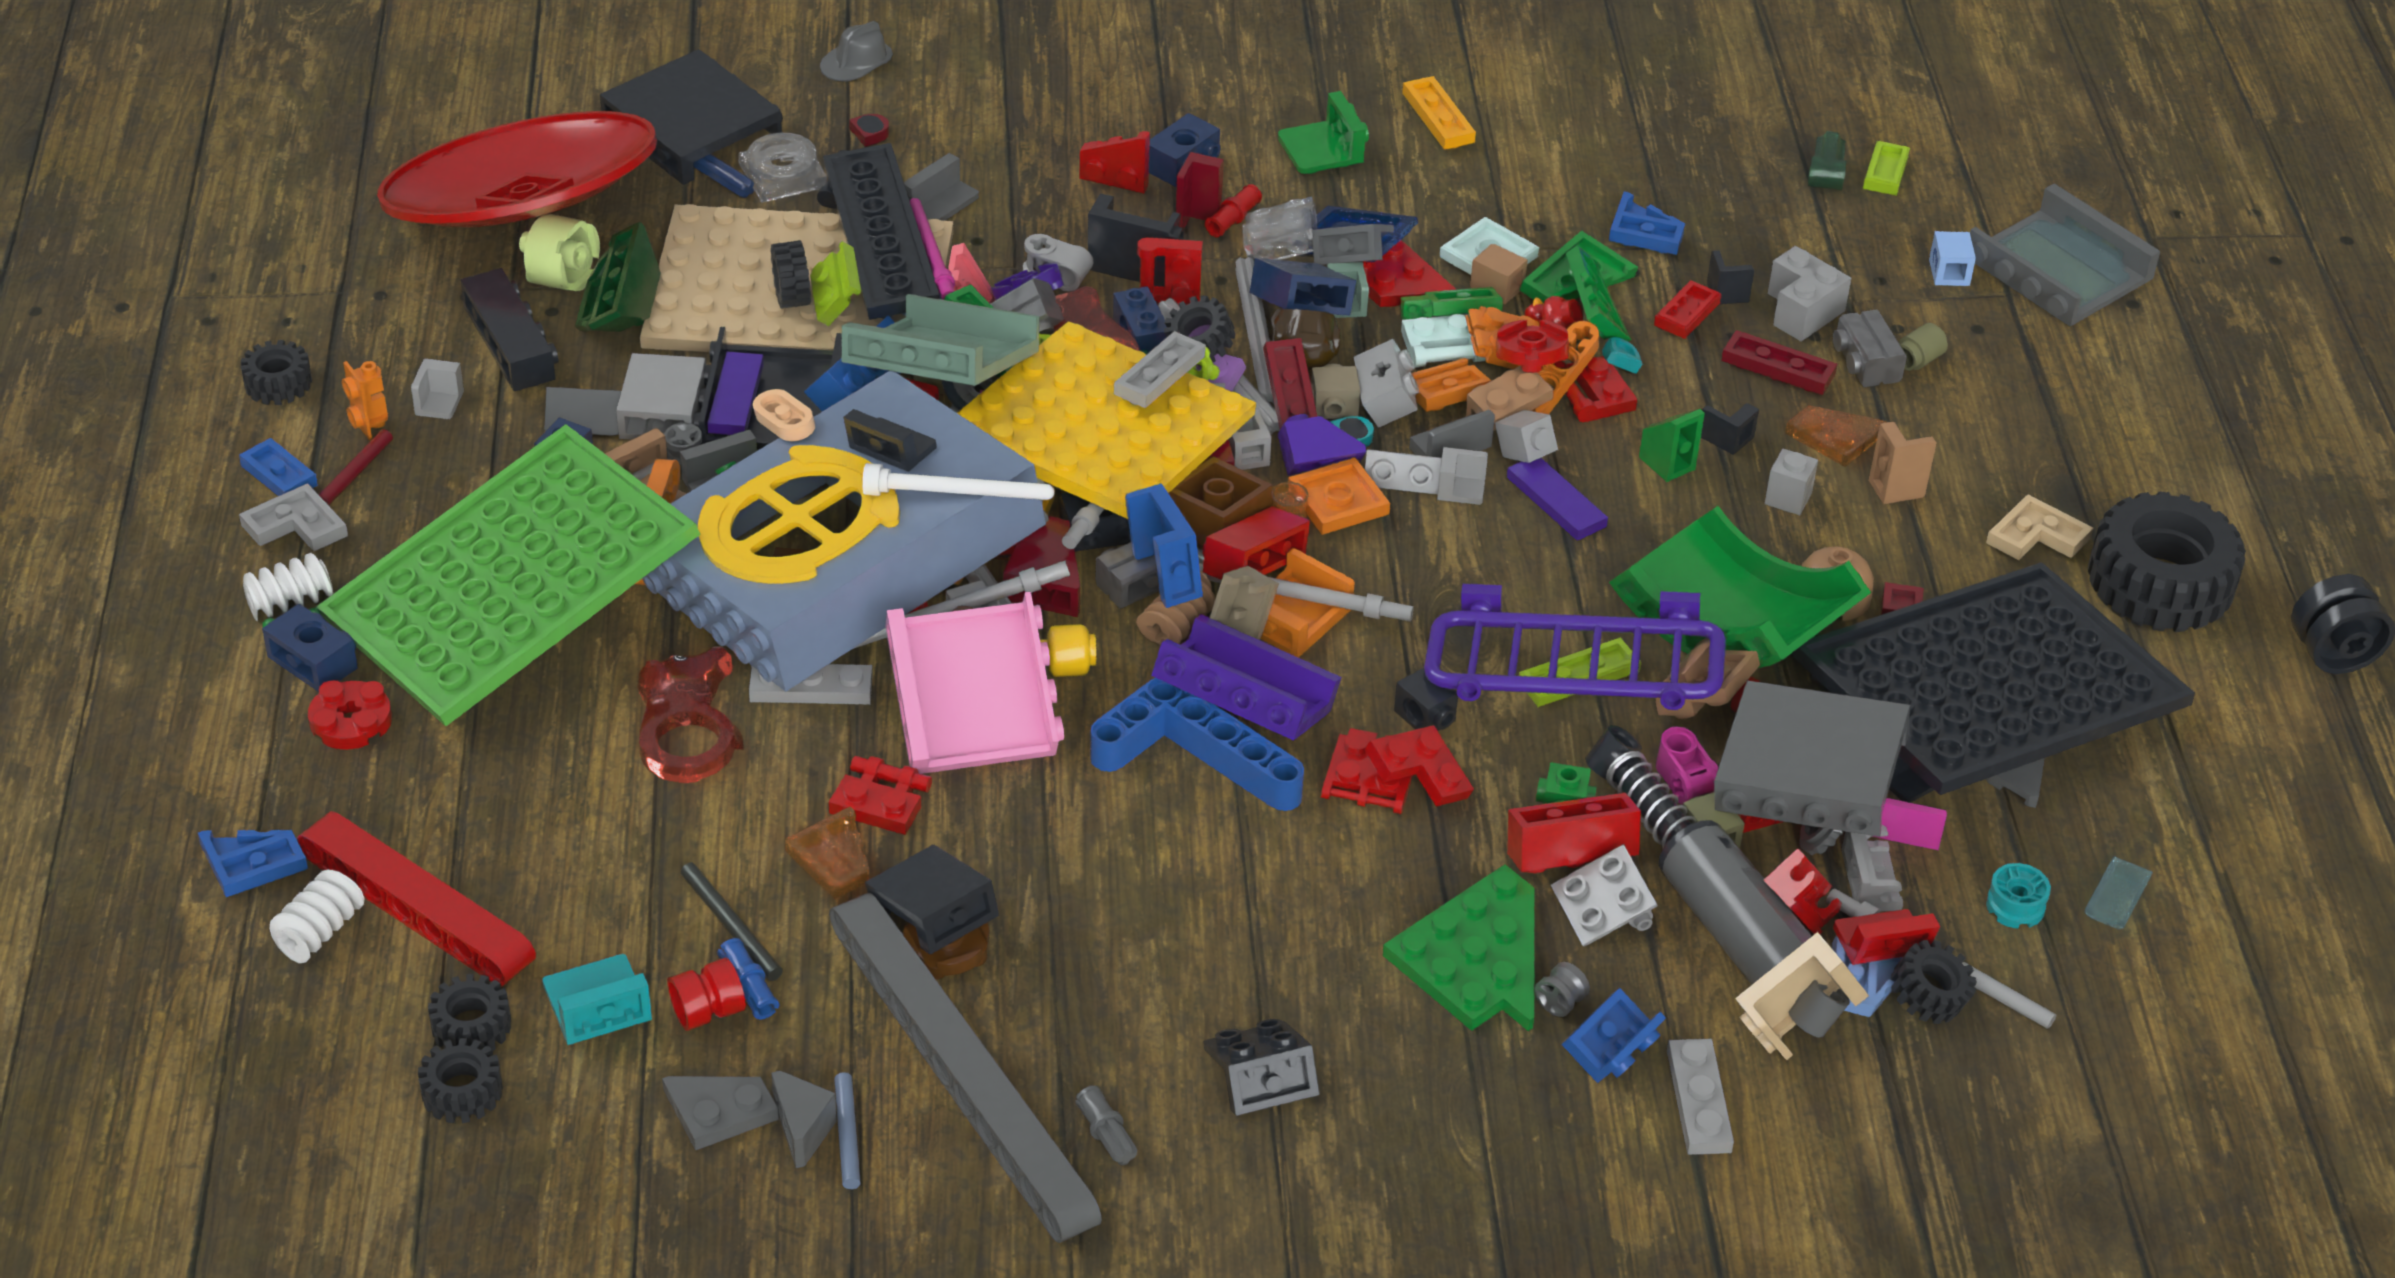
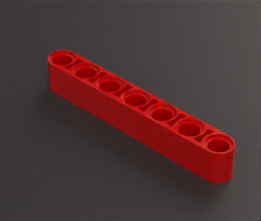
M330 811L297 837L305 857L312 864L323 871L333 870L346 875L362 890L365 899L478 974L489 976L490 982L496 980L501 986H504L536 959L533 945L521 932L342 815Z

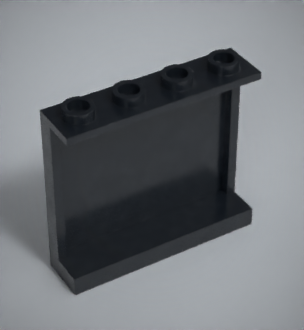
M699 49L600 94L601 111L629 113L651 122L655 129L657 144L648 158L683 185L694 180L693 162L762 129H765L778 140L782 138L783 116L781 110L761 96L755 89H752L738 79L735 74L730 73L718 64L715 59L710 58Z
M720 327L717 341H711L709 357L712 364H706L704 384L706 388H700L699 410L701 412H695L693 424L699 427L702 432L701 445L730 436L708 433V420L727 352L763 354L764 366L756 397L768 390H784L810 408L814 417L822 411L804 391L842 358V333L836 334L834 350L727 345L726 327ZM753 408L747 430H751L756 437L758 451L780 437L757 421Z

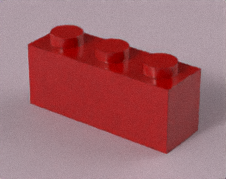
M1271 506L1206 537L1203 546L1204 562L1202 572L1222 580L1224 573L1246 566L1264 575L1287 565V553L1291 549L1295 548L1306 554L1310 520Z
M1626 792L1508 809L1507 854L1521 872L1541 873L1548 868L1561 866L1581 867L1585 863L1593 862L1623 844L1630 856L1639 855L1641 810Z

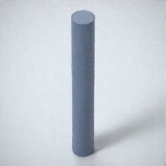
M839 1073L835 1076L834 1081L842 1185L846 1189H856L860 1186L861 1182L852 1076L849 1073Z

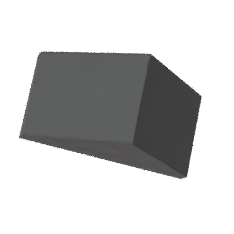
M772 1072L773 1100L778 1107L779 1119L795 1167H804L837 1122L835 1093L785 1072Z

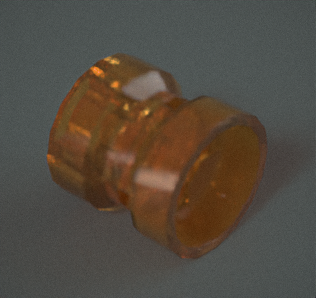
M1283 482L1273 487V507L1307 519L1306 508L1308 506L1309 494L1304 486L1295 482Z

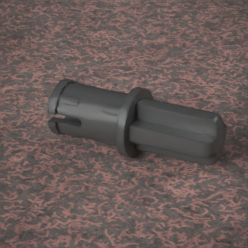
M1089 1086L1081 1090L1076 1096L1077 1100H1075V1103L1090 1123L1091 1135L1094 1139L1101 1140L1113 1161L1118 1162L1119 1165L1128 1164L1131 1159L1136 1157L1137 1148L1122 1126L1123 1117L1119 1112L1113 1111L1098 1086Z

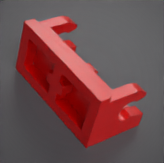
M1798 848L1764 879L1766 884L1813 934L1817 932L1821 934L1823 932L1821 928L1841 908L1842 902L1838 898L1832 900L1828 907L1818 908L1819 899L1826 896L1832 885Z

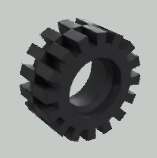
M802 241L771 244L772 274L780 308L810 305L811 286L808 276L807 258Z
M1195 296L1189 298L1190 304L1185 305L1184 301L1178 304L1180 310L1177 311L1173 308L1170 311L1172 319L1166 318L1165 320L1167 328H1164L1166 338L1174 331L1189 337L1196 328L1203 325H1211L1203 334L1189 338L1206 345L1210 350L1212 362L1216 361L1214 358L1216 354L1223 357L1226 354L1224 347H1232L1233 342L1231 339L1235 338L1236 333L1234 331L1235 327L1222 302L1219 303L1218 299L1214 297L1209 300L1208 296H1201L1199 302Z
M278 340L277 345H272L271 341H266L265 347L257 344L253 346L254 352L248 350L245 353V358L241 359V371L246 393L248 396L251 395L252 400L256 402L262 399V404L269 405L270 401L274 400L275 405H282L281 400L286 399L288 403L294 401V395L301 398L305 395L304 390L309 391L311 388L312 375L307 352L305 353V349L302 346L297 347L295 342L290 341L288 345H285L284 340Z
M1923 940L1919 944L1915 943L1911 946L1891 974V980L1895 981L1891 988L1893 993H1901L1897 998L1900 1005L1905 1002L1910 1005L1906 1010L1908 1013L1913 1015L1918 1011L1920 1012L1919 1020L1926 1022L1931 1016L1933 1024H1940L1943 1019L1946 1023L1959 1014L1975 994L1976 989L1973 987L1977 984L1976 977L1970 976L1974 971L1971 964L1967 966L1962 964L1966 958L1961 953L1957 957L1954 956L1952 952L1955 948L1947 945L1945 949H1941V942L1936 940L1931 945L1928 940ZM1924 974L1935 978L1944 990L1933 986L1925 978Z
M466 974L467 981L460 982L459 976L451 978L452 986L449 987L445 982L438 986L439 993L433 992L430 997L431 1003H428V1012L432 1035L435 1037V1042L439 1047L443 1046V1042L451 1040L452 1046L459 1045V1038H467L468 1046H471L474 1040L481 1041L482 1048L488 1045L495 1050V1041L502 1044L506 1040L505 1033L510 1034L512 1021L507 992L505 988L501 989L498 981L494 980L490 983L489 976L481 975L479 981H475L474 974ZM469 1010L485 1012L483 1016L470 1021L455 1019L460 1013Z
M459 1038V1045L452 1046L451 1040L443 1042L444 1050L442 1051L437 1046L433 1047L430 1050L431 1057L425 1055L421 1060L422 1067H418L422 1102L424 1101L426 1110L428 1112L433 1111V1117L439 1120L445 1114L446 1122L455 1123L456 1116H461L462 1123L470 1122L469 1115L475 1114L477 1119L485 1116L484 1108L492 1111L496 1107L495 1100L500 1101L502 1097L501 1089H503L499 1060L497 1055H493V1049L488 1045L482 1049V1043L478 1040H474L472 1045L468 1046L467 1038ZM459 1075L476 1077L473 1082L465 1086L452 1087L444 1084L449 1079Z

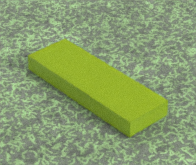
M1621 637L1600 644L1597 679L1618 680L1630 675L1632 650ZM1592 647L1559 658L1556 678L1589 679ZM1639 660V669H1638V672H1640V667H1641V661H1640V660ZM1550 662L1521 671L1519 676L1548 677ZM1526 692L1537 707L1575 695Z

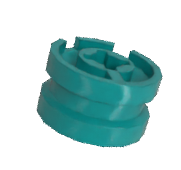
M2021 863L2006 864L1999 867L1993 874L1986 902L1989 914L1994 913L1998 917L1997 922L2007 927L2018 929L2019 925L2027 924L2030 928L2037 925L2044 917L2051 885L2048 878L2040 870L2030 865Z

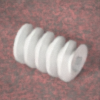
M312 553L305 555L304 565L297 558L291 559L289 570L281 562L275 564L274 576L269 569L264 567L259 569L258 580L251 572L244 574L243 578L245 596L256 621L258 620V610L260 609L264 611L268 618L273 617V605L275 604L285 613L288 611V600L292 599L296 605L301 604L304 606V595H308L315 604L319 602V590L323 589L328 597L334 594L325 564Z
M321 871L315 880L304 888L303 892H299L293 901L288 903L281 913L277 914L270 921L269 929L277 947L291 960L297 963H306L311 957L310 952H317L322 947L321 942L328 941L333 936L332 931H338L344 925L343 920H349L354 915V909H360L364 905L362 890L349 877L338 871Z

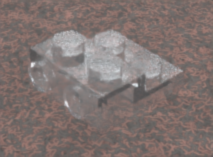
M1312 196L1294 199L1288 203L1269 208H1260L1246 214V224H1243L1242 227L1243 246L1247 257L1253 260L1255 258L1282 260L1313 252L1312 230L1318 228L1316 206Z

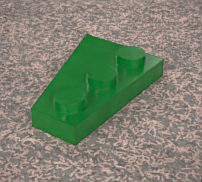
M1581 230L1522 281L1520 291L1533 300L1539 298L1543 303L1551 296H1560L1566 300L1580 298L1576 282L1568 270L1570 264L1566 252L1577 245L1594 259L1606 287L1635 277L1638 266Z
M1577 245L1566 252L1570 264L1568 270L1576 282L1588 321L1596 325L1602 339L1618 337L1629 342L1631 338L1594 259Z

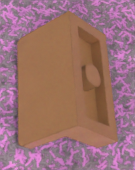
M1895 422L1880 424L1869 482L1883 504L1918 499L1925 496L1937 444L1932 436L1906 441Z
M655 428L605 454L629 473L633 474L654 463L656 459H667L665 435Z

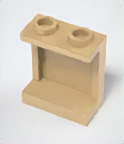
M1818 932L1735 998L1746 1011L1739 1018L1760 1041L1769 1054L1777 1049L1786 1060L1793 1056V1054L1782 1042L1781 1038L1796 1025L1790 1017L1789 1011L1796 1003L1799 995L1809 987L1813 980H1818V984L1827 985L1828 989L1823 990V992L1828 996L1833 991L1836 992L1838 989H1841L1855 1007L1869 996Z

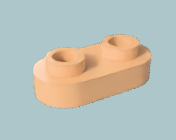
M773 389L759 394L753 401L757 421L785 441L805 439L815 430V421L811 409L784 390Z

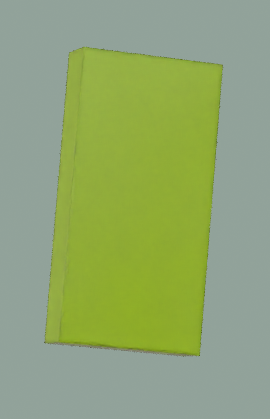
M1877 141L1863 189L1897 196L1910 148Z

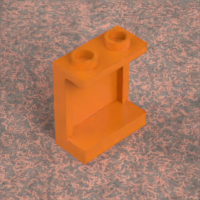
M1295 548L1287 553V566L1276 577V579L1354 594L1355 582L1353 579ZM1275 594L1261 639L1299 658L1351 610Z

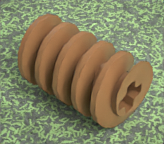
M1201 570L1203 597L1166 608L1159 595L1138 616L1136 624L1145 638L1159 645L1166 639L1181 644L1182 640L1190 635L1195 618L1201 614L1207 616V613L1212 611L1215 596L1212 592L1210 580Z

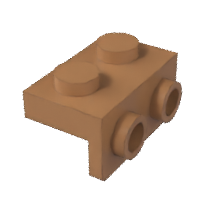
M1520 365L1515 369L1507 370L1500 377L1485 385L1477 386L1468 393L1466 416L1491 410L1495 414L1494 431L1496 430L1495 422L1522 410L1531 411L1552 400L1553 388L1537 372H1524L1521 370Z

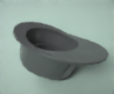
M871 21L864 25H854L846 28L840 37L838 47L822 58L820 63L821 73L834 81L846 82L861 78L880 65L890 61L893 52L885 44L879 24L876 21Z

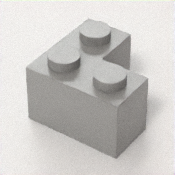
M1794 246L1773 260L1768 294L1778 300L1773 325L1802 342L1845 312L1851 277L1809 254L1807 251Z

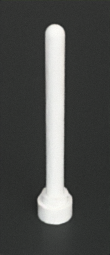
M866 463L863 472L864 495L880 496L881 492H889L890 489L1039 500H1049L1054 496V488L1049 484L891 473L890 469L883 468V464Z

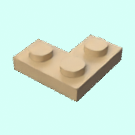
M2027 495L1989 531L1986 543L2017 560H2020L2038 541L2072 558L2091 539L2093 527Z

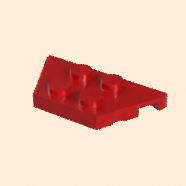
M1379 219L1374 220L1371 224L1383 223ZM1394 233L1381 234L1382 260L1363 262L1369 287L1368 297L1379 307L1401 305V297L1425 295V292L1457 290Z

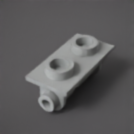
M1367 449L1365 471L1378 488L1438 495L1442 458Z

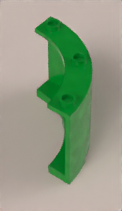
M1719 506L1698 518L1609 581V584L1638 618H1660L1661 591L1701 593L1700 620L1716 624L1724 632L1726 650L1757 651L1760 662L1758 668L1770 666L1783 660L1872 593L1850 561L1829 568H1807L1783 561L1748 539L1727 518ZM1659 634L1660 637L1673 645L1674 635ZM1682 635L1681 651L1688 654L1697 643L1706 637Z

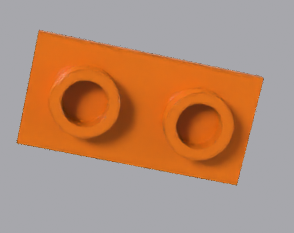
M345 361L343 364L346 378L342 379V386L350 401V407L346 409L347 416L351 425L355 429L360 428L368 440H371V428H381L388 420L386 400L381 392L384 391L381 369L373 361H366L357 369H353Z

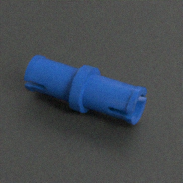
M732 938L725 941L721 945L722 949H718L717 955L720 959L727 957L732 962L740 979L745 1000L751 1008L752 1014L759 1020L772 1016L776 1012L774 1008H779V1002L765 982L766 975L759 964L753 962L741 939Z

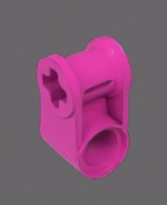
M1670 727L1665 730L1661 736L1656 769L1669 785L1672 793L1678 797V803L1683 805V802L1689 801L1694 797L1713 793L1714 780L1719 767L1711 760L1697 740L1696 735L1684 727Z

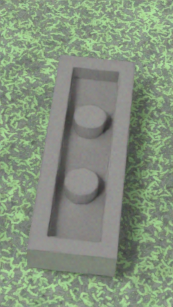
M1174 331L1115 381L1113 394L1134 405L1146 408L1205 357L1206 345Z
M828 664L786 692L774 682L765 681L758 670L752 666L749 686L750 702L870 704L873 679L872 665Z
M1712 1039L1669 1040L1667 1055L1687 1154L1732 1153L1734 1140Z

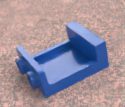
M1160 483L1128 493L1125 499L1133 555L1137 560L1155 555L1160 598L1165 607L1169 608L1203 597L1196 534L1163 484Z

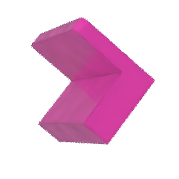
M1886 798L1882 812V825L1887 827L1888 835L1877 838L1939 850L1947 812L1942 809Z

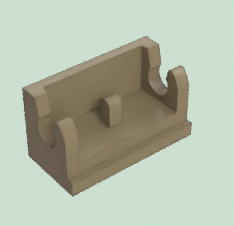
M1249 566L1224 573L1210 618L1261 640L1279 583Z

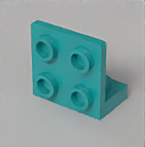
M619 954L548 975L542 979L544 989L567 1045L652 1020L648 983L643 973L634 975L625 954Z

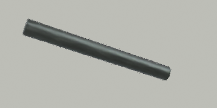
M692 862L685 864L681 869V875L733 938L742 940L751 959L762 967L769 981L777 980L782 975V968L698 867Z

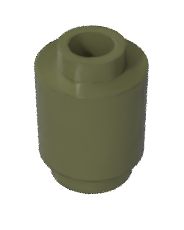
M1933 323L1923 324L1898 342L1907 356L1904 369L1908 371L1923 368L1943 355L1948 347L1945 332Z

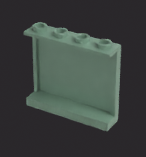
M911 294L906 295V318L885 328L851 322L842 325L843 363L974 386L1039 352V316Z

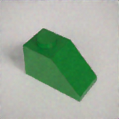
M1701 409L1669 417L1644 428L1639 458L1666 482L1695 470L1705 412Z

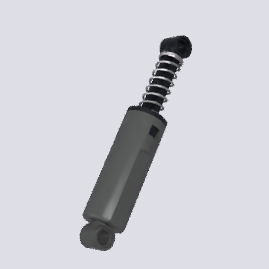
M1615 725L1608 726L1585 757L1586 763L1596 774L1606 779L1612 788L1618 790V794L1622 793V791L1626 792L1641 810V814L1645 818L1641 817V822L1644 823L1646 830L1653 834L1655 842L1662 845L1663 850L1658 863L1662 874L1750 984H1754L1812 936L1782 899L1766 884L1763 876L1721 825L1713 820L1696 822L1695 817H1686V806H1677L1678 797L1674 794L1668 795L1669 785L1665 783L1659 784L1661 780L1660 774L1651 773V763H1648L1645 756L1640 753L1642 747L1639 741L1621 727ZM1813 980L1809 987L1799 995L1796 1003L1790 1009L1789 1015L1801 1029L1819 1038L1826 1034L1847 1008L1850 1001L1841 989H1838L1836 992L1833 991L1830 996L1826 995L1823 990L1828 989L1827 985L1818 984V980Z

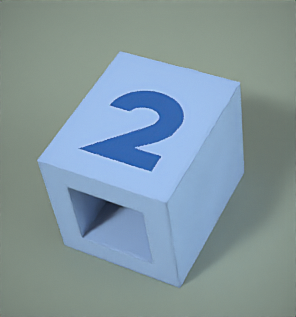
M1935 231L1929 257L1935 285L1970 286L1976 260L1970 232Z

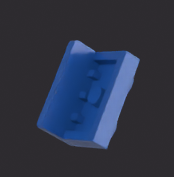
M1619 988L1561 1045L1597 1083L1610 1073L1618 1078L1636 1061L1630 1055L1636 1048L1643 1052L1660 1037L1661 1034L1656 1028L1666 1017L1660 1011L1649 1019Z

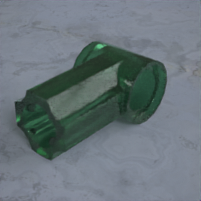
M1827 131L1824 135L1817 137L1815 153L1811 160L1808 186L1842 191L1847 160H1844L1846 141L1841 139L1839 133Z

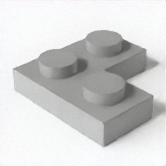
M308 483L239 514L241 526L259 546L295 531L313 551H316L348 536L346 524Z

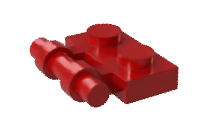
M855 755L851 761L850 770L863 775L861 778L844 775L829 800V813L906 835L921 809V796L912 792L914 789L926 793L929 792L932 785V777L920 774L917 768L906 765L903 768H898L885 764L884 759L870 756L869 759ZM884 780L897 785L895 788L878 784V782Z

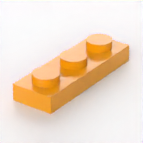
M1434 76L1403 82L1402 94L1444 150L1475 143L1476 131Z

